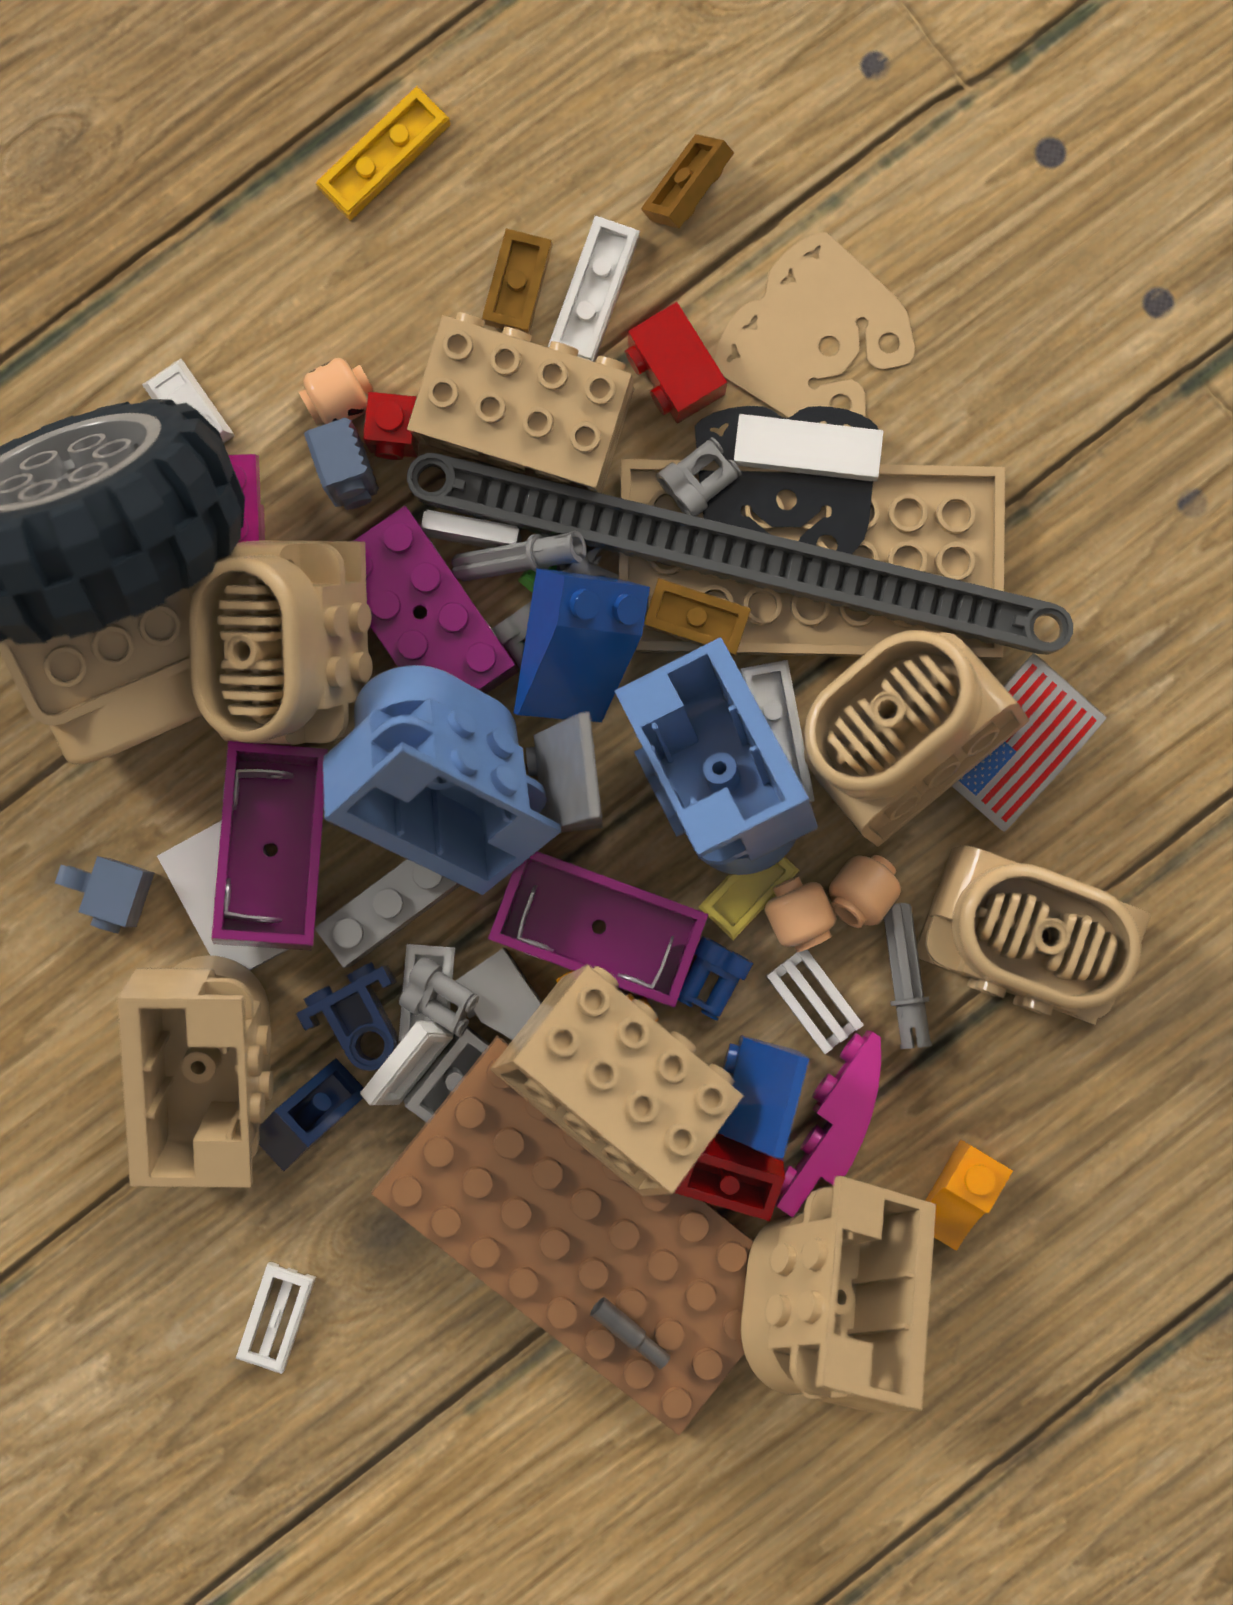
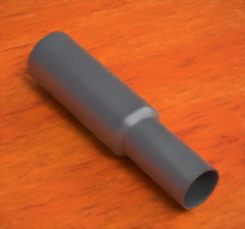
M602 1297L594 1305L590 1315L630 1349H636L659 1369H662L668 1363L670 1355L646 1335L645 1330L609 1300Z

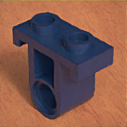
M370 962L346 975L350 982L349 985L334 993L328 985L304 998L303 1000L307 1008L299 1011L296 1015L306 1031L321 1024L317 1015L323 1012L350 1062L361 1070L373 1071L379 1069L398 1046L399 1038L371 986L379 981L382 987L385 988L397 983L388 965L376 969L374 964ZM367 1031L376 1032L383 1038L385 1044L384 1051L379 1058H370L361 1049V1039Z

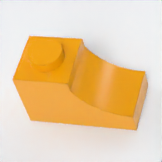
M960 1139L925 1200L936 1204L934 1238L957 1251L976 1222L984 1214H989L1013 1170Z

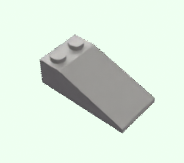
M580 713L535 734V747L526 748L529 777L538 776L539 783L543 785L546 792V805L539 814L559 823L561 827L560 833L603 828L590 714Z

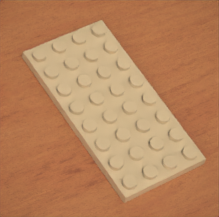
M621 459L620 498L683 513L675 500L666 493L656 478V474L671 462L677 465L682 460ZM712 461L702 470L716 471L720 467L715 461ZM880 464L879 477L877 482H873L870 517L866 535L853 555L1004 591L1005 467ZM738 466L741 471L787 472ZM697 473L694 477L699 481V474ZM781 490L776 495V504L783 510H790L797 503V497L791 490ZM750 505L742 506L741 514L744 517L749 516L771 535L799 541L800 537L823 517L831 516L832 509L828 505L822 506L821 511L802 527H771L752 511ZM703 512L696 517L703 518ZM823 535L817 540L816 546L837 550L838 544L833 536ZM619 552V579L650 587L646 614L658 578L751 608L736 655L862 657L879 642L894 634L906 631L943 633L941 630H930L921 625H909L904 621H893L884 616H872L867 612L852 611L847 607H835L826 602H815L806 597L798 598L789 593H778L769 588H757L752 584H741L732 579H721L711 574L704 575L695 570H684L674 565L667 566L658 561H647L638 556L630 557ZM643 627L642 637L635 652L688 654L702 646ZM955 634L980 660H1001L1003 658V645L987 644L978 639H967Z

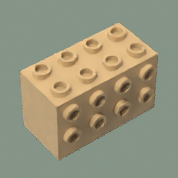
M458 312L456 319L442 315L407 430L419 443L511 472L602 493L634 392L632 373L624 371L626 365L604 356H598L596 362L577 357L578 349L560 342L551 341L549 348L531 342L532 336L515 328L504 327L502 333L484 328V320L470 314Z
M586 965L563 976L490 1070L641 1196L673 1194L744 1095L732 1086L734 1079L729 1073L715 1064L708 1066L694 1054L696 1051L695 1046L686 1037L675 1031L669 1033L656 1022L657 1014L648 1005L638 999L631 1001L617 989L619 986L618 981L610 973L600 967L595 966L591 968L589 965Z

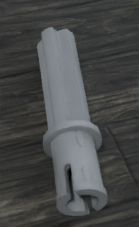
M570 531L569 533L550 537L534 534L524 542L456 554L451 560L453 565L452 573L456 579L465 582L526 570L536 572V568L548 569L551 566L580 563L586 556V544L583 536L578 531Z
M896 903L884 917L895 997V1001H890L891 1006H896L901 1041L900 1049L915 1048L913 1027L916 1031L918 1048L932 1046L925 1002L930 1000L929 997H924L912 907L909 903Z

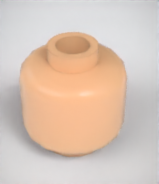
M857 855L848 859L831 882L828 890L835 915L848 925L856 928H862L863 925H878L898 900L901 893L900 883L894 876L896 868L893 864L879 855H873L871 858Z
M796 876L772 888L776 896L766 903L764 910L781 945L785 947L794 946L796 952H801L832 937L829 930L836 924L837 918L821 884L817 882L802 884L800 877Z

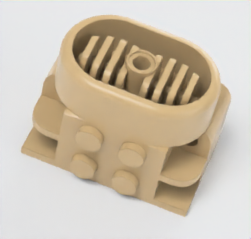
M260 540L238 542L231 554L217 560L213 571L197 583L189 608L192 690L196 704L203 717L219 732L225 741L289 745L304 742L326 743L335 741L340 737H346L354 730V704L359 692L369 682L372 674V659L368 653L367 631L371 624V611L366 597L365 541Z
M197 584L191 588L178 591L168 597L166 603L135 618L130 616L108 624L103 630L70 638L68 635L55 637L46 643L17 645L10 638L0 642V653L28 711L35 720L50 726L65 759L69 763L86 764L112 756L202 715L192 690L189 608L192 594Z
M906 631L894 634L879 642L818 695L806 719L805 762L816 776L817 781L861 835L879 847L1030 720L1018 702L975 653L955 634Z
M963 845L951 849L917 942L918 957L920 960L970 978L967 987L1001 998H1004L1005 993L1008 992L1016 995L1013 1004L1021 1008L1051 1016L1053 1010L1096 1025L1097 1019L1110 1011L1116 997L1127 988L1136 974L1141 956V942L1151 914L1123 903L1103 890L1042 867L1019 864L993 853Z
M208 955L190 958L173 968H137L117 998L130 1186L251 1188L253 1184L252 1159L257 1153L260 1141L259 1125L264 1120L265 1101L272 1100L274 1084L273 1073L270 1071L272 1040L270 1007L265 989L258 978L245 966L220 956Z
M838 1176L835 1177L834 1188H819L809 1195L804 1212L796 1213L793 1218L789 1215L778 1217L760 1230L753 1241L748 1256L741 1319V1340L751 1369L765 1385L783 1394H804L807 1398L870 1413L922 1410L936 1204L854 1179Z

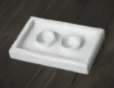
M220 821L159 854L157 857L209 954L234 960L251 971L289 949L213 944L211 937L221 832ZM264 847V849H263L264 854H265L266 856H269L268 852L266 851V849H265V847Z

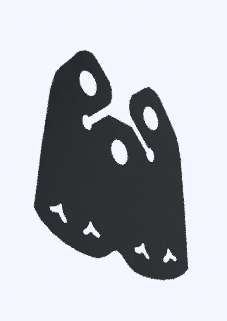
M741 406L714 412L701 419L695 425L696 449L711 437L715 438L723 449L722 455L726 460L731 459L734 461L739 414L814 423L825 421L826 424L840 426L848 424L851 427L878 430V426L863 415L842 408L827 406L806 407L799 410L793 416L784 418L763 406ZM723 424H729L722 437L710 431V428L719 429ZM700 470L698 472L699 483L715 471ZM741 471L742 475L738 476L736 480L707 502L708 508L703 511V518L769 534L749 516H742V506L750 505L752 511L771 527H802L821 511L822 506L828 505L832 509L831 516L823 517L800 537L799 542L816 545L819 537L831 535L838 544L836 551L853 554L863 542L868 528L873 481L795 472ZM787 489L795 493L797 503L792 509L783 510L776 504V495L781 490Z

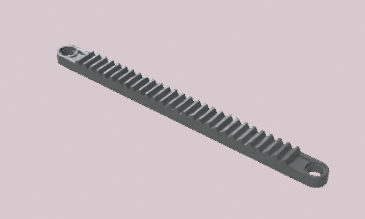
M426 453L418 456L411 463L407 471V482L412 494L419 502L428 506L469 515L476 519L514 525L519 529H527L536 534L543 533L555 536L569 533L570 531H578L583 536L585 544L593 548L601 547L607 551L621 552L630 557L638 556L644 560L658 561L667 566L674 565L684 570H695L704 575H716L721 579H732L741 584H752L757 588H769L775 592L789 593L798 598L806 597L815 602L829 603L835 607H847L852 611H863L872 616H884L889 620H900L909 625H921L926 629L941 630L946 633L961 635L963 638L978 639L983 643H995L1036 654L1049 655L1057 652L1070 641L1073 634V621L1070 614L1063 607L1026 596L437 453ZM429 467H437L446 474L444 486L435 492H427L419 486L421 472ZM1049 616L1057 621L1060 630L1059 636L1055 641L1044 642L1035 635L1034 623L1038 617Z

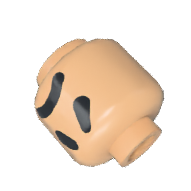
M335 358L307 373L303 379L305 389L299 391V394L316 425L319 426L322 423L328 424L342 418L353 421L366 414L367 408L366 394L374 390L360 365L351 369L347 361L342 358Z

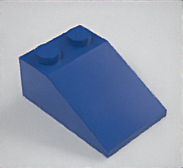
M536 568L514 714L568 719L580 713H589L591 722L602 723L615 695V690L618 689L642 637L650 587L622 579Z
M740 1035L738 1045L730 1043L723 1069L730 1073L734 1079L732 1086L744 1096L718 1130V1133L772 1157L783 1159L809 1058L795 1049Z

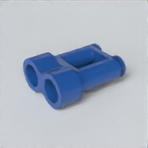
M702 936L694 953L697 957L684 980L678 1001L690 1007L694 1003L703 1008L701 1010L703 1014L718 1021L719 1018L717 1016H721L739 980L746 979L754 963L721 944ZM710 972L719 975V978L705 1002L697 997Z

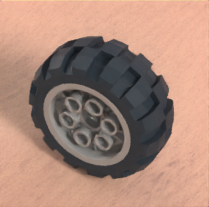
M149 399L135 404L124 402L97 408L94 411L78 416L64 418L0 446V642L10 638L17 645L46 643L55 637L68 635L70 638L103 630L108 624L130 616L135 618L166 603V599L178 591L193 587L213 571L217 560L231 554L241 538V528H243L245 497L219 431L195 408L186 402L177 405L172 399Z

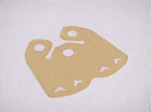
M820 232L808 236L793 245L773 265L767 276L765 297L746 303L733 315L720 337L714 361L725 378L787 417L793 416L799 410L806 407H830L831 399L838 394H843L850 399L851 408L849 411L859 413L865 417V391L857 381L851 379L820 385L817 389L810 388L808 381L811 378L821 379L840 375L845 371L860 352L859 327L856 325V321L860 317H864L868 321V326L865 328L867 360L878 369L884 370L910 363L914 357L915 344L908 313L896 296L827 232ZM817 246L821 247L819 259L804 257L806 253L814 252ZM789 269H793L795 282L782 285L781 281L788 277ZM755 315L758 316L757 330L743 329L745 325L751 324V320ZM893 333L898 337L900 342L898 350L893 353H885L880 349L879 339L883 334ZM832 336L838 340L840 345L839 351L834 356H825L820 352L819 342L823 337ZM735 344L740 358L727 362L728 357L732 355L731 347Z

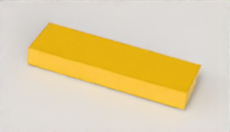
M416 86L315 182L318 190L351 221L451 125L450 118Z

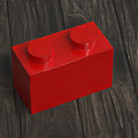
M675 302L628 331L629 348L625 350L626 357L638 375L646 373L654 386L650 390V395L662 415L670 412L678 424L726 394L727 380L678 302Z
M716 1133L678 1185L675 1193L770 1221L785 1180L784 1161Z

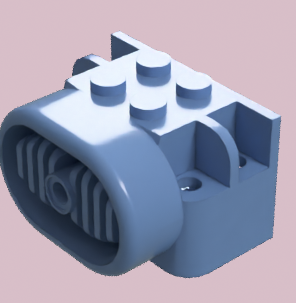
M721 637L615 690L642 748L634 751L676 837L685 833L696 854L709 866L724 873L736 875L761 872L778 863L790 851L796 839L818 829L810 800Z
M420 665L402 666L387 670L372 678L365 684L356 698L354 704V730L324 756L325 820L481 895H484L561 832L559 823L539 814L546 805V792L542 784L526 775L523 748L519 746L516 722L511 712L493 697L437 668Z

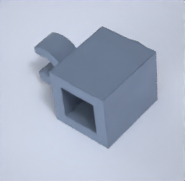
M97 856L92 873L72 866L61 865L55 883L85 892L78 912L93 917L91 926L119 934L121 926L137 927L154 872L111 858Z

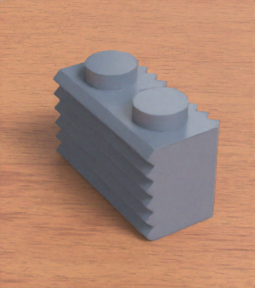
M342 418L307 430L304 436L322 488L335 507L344 505L346 510H351L372 501L371 496L377 494L379 487L375 482L376 478L372 473L373 470L369 464L367 452L363 447L364 443L352 421Z

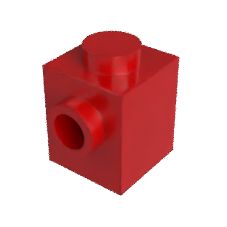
M368 392L363 440L370 453H375L376 457L386 460H403L404 456L417 458L419 441L407 430L417 396Z

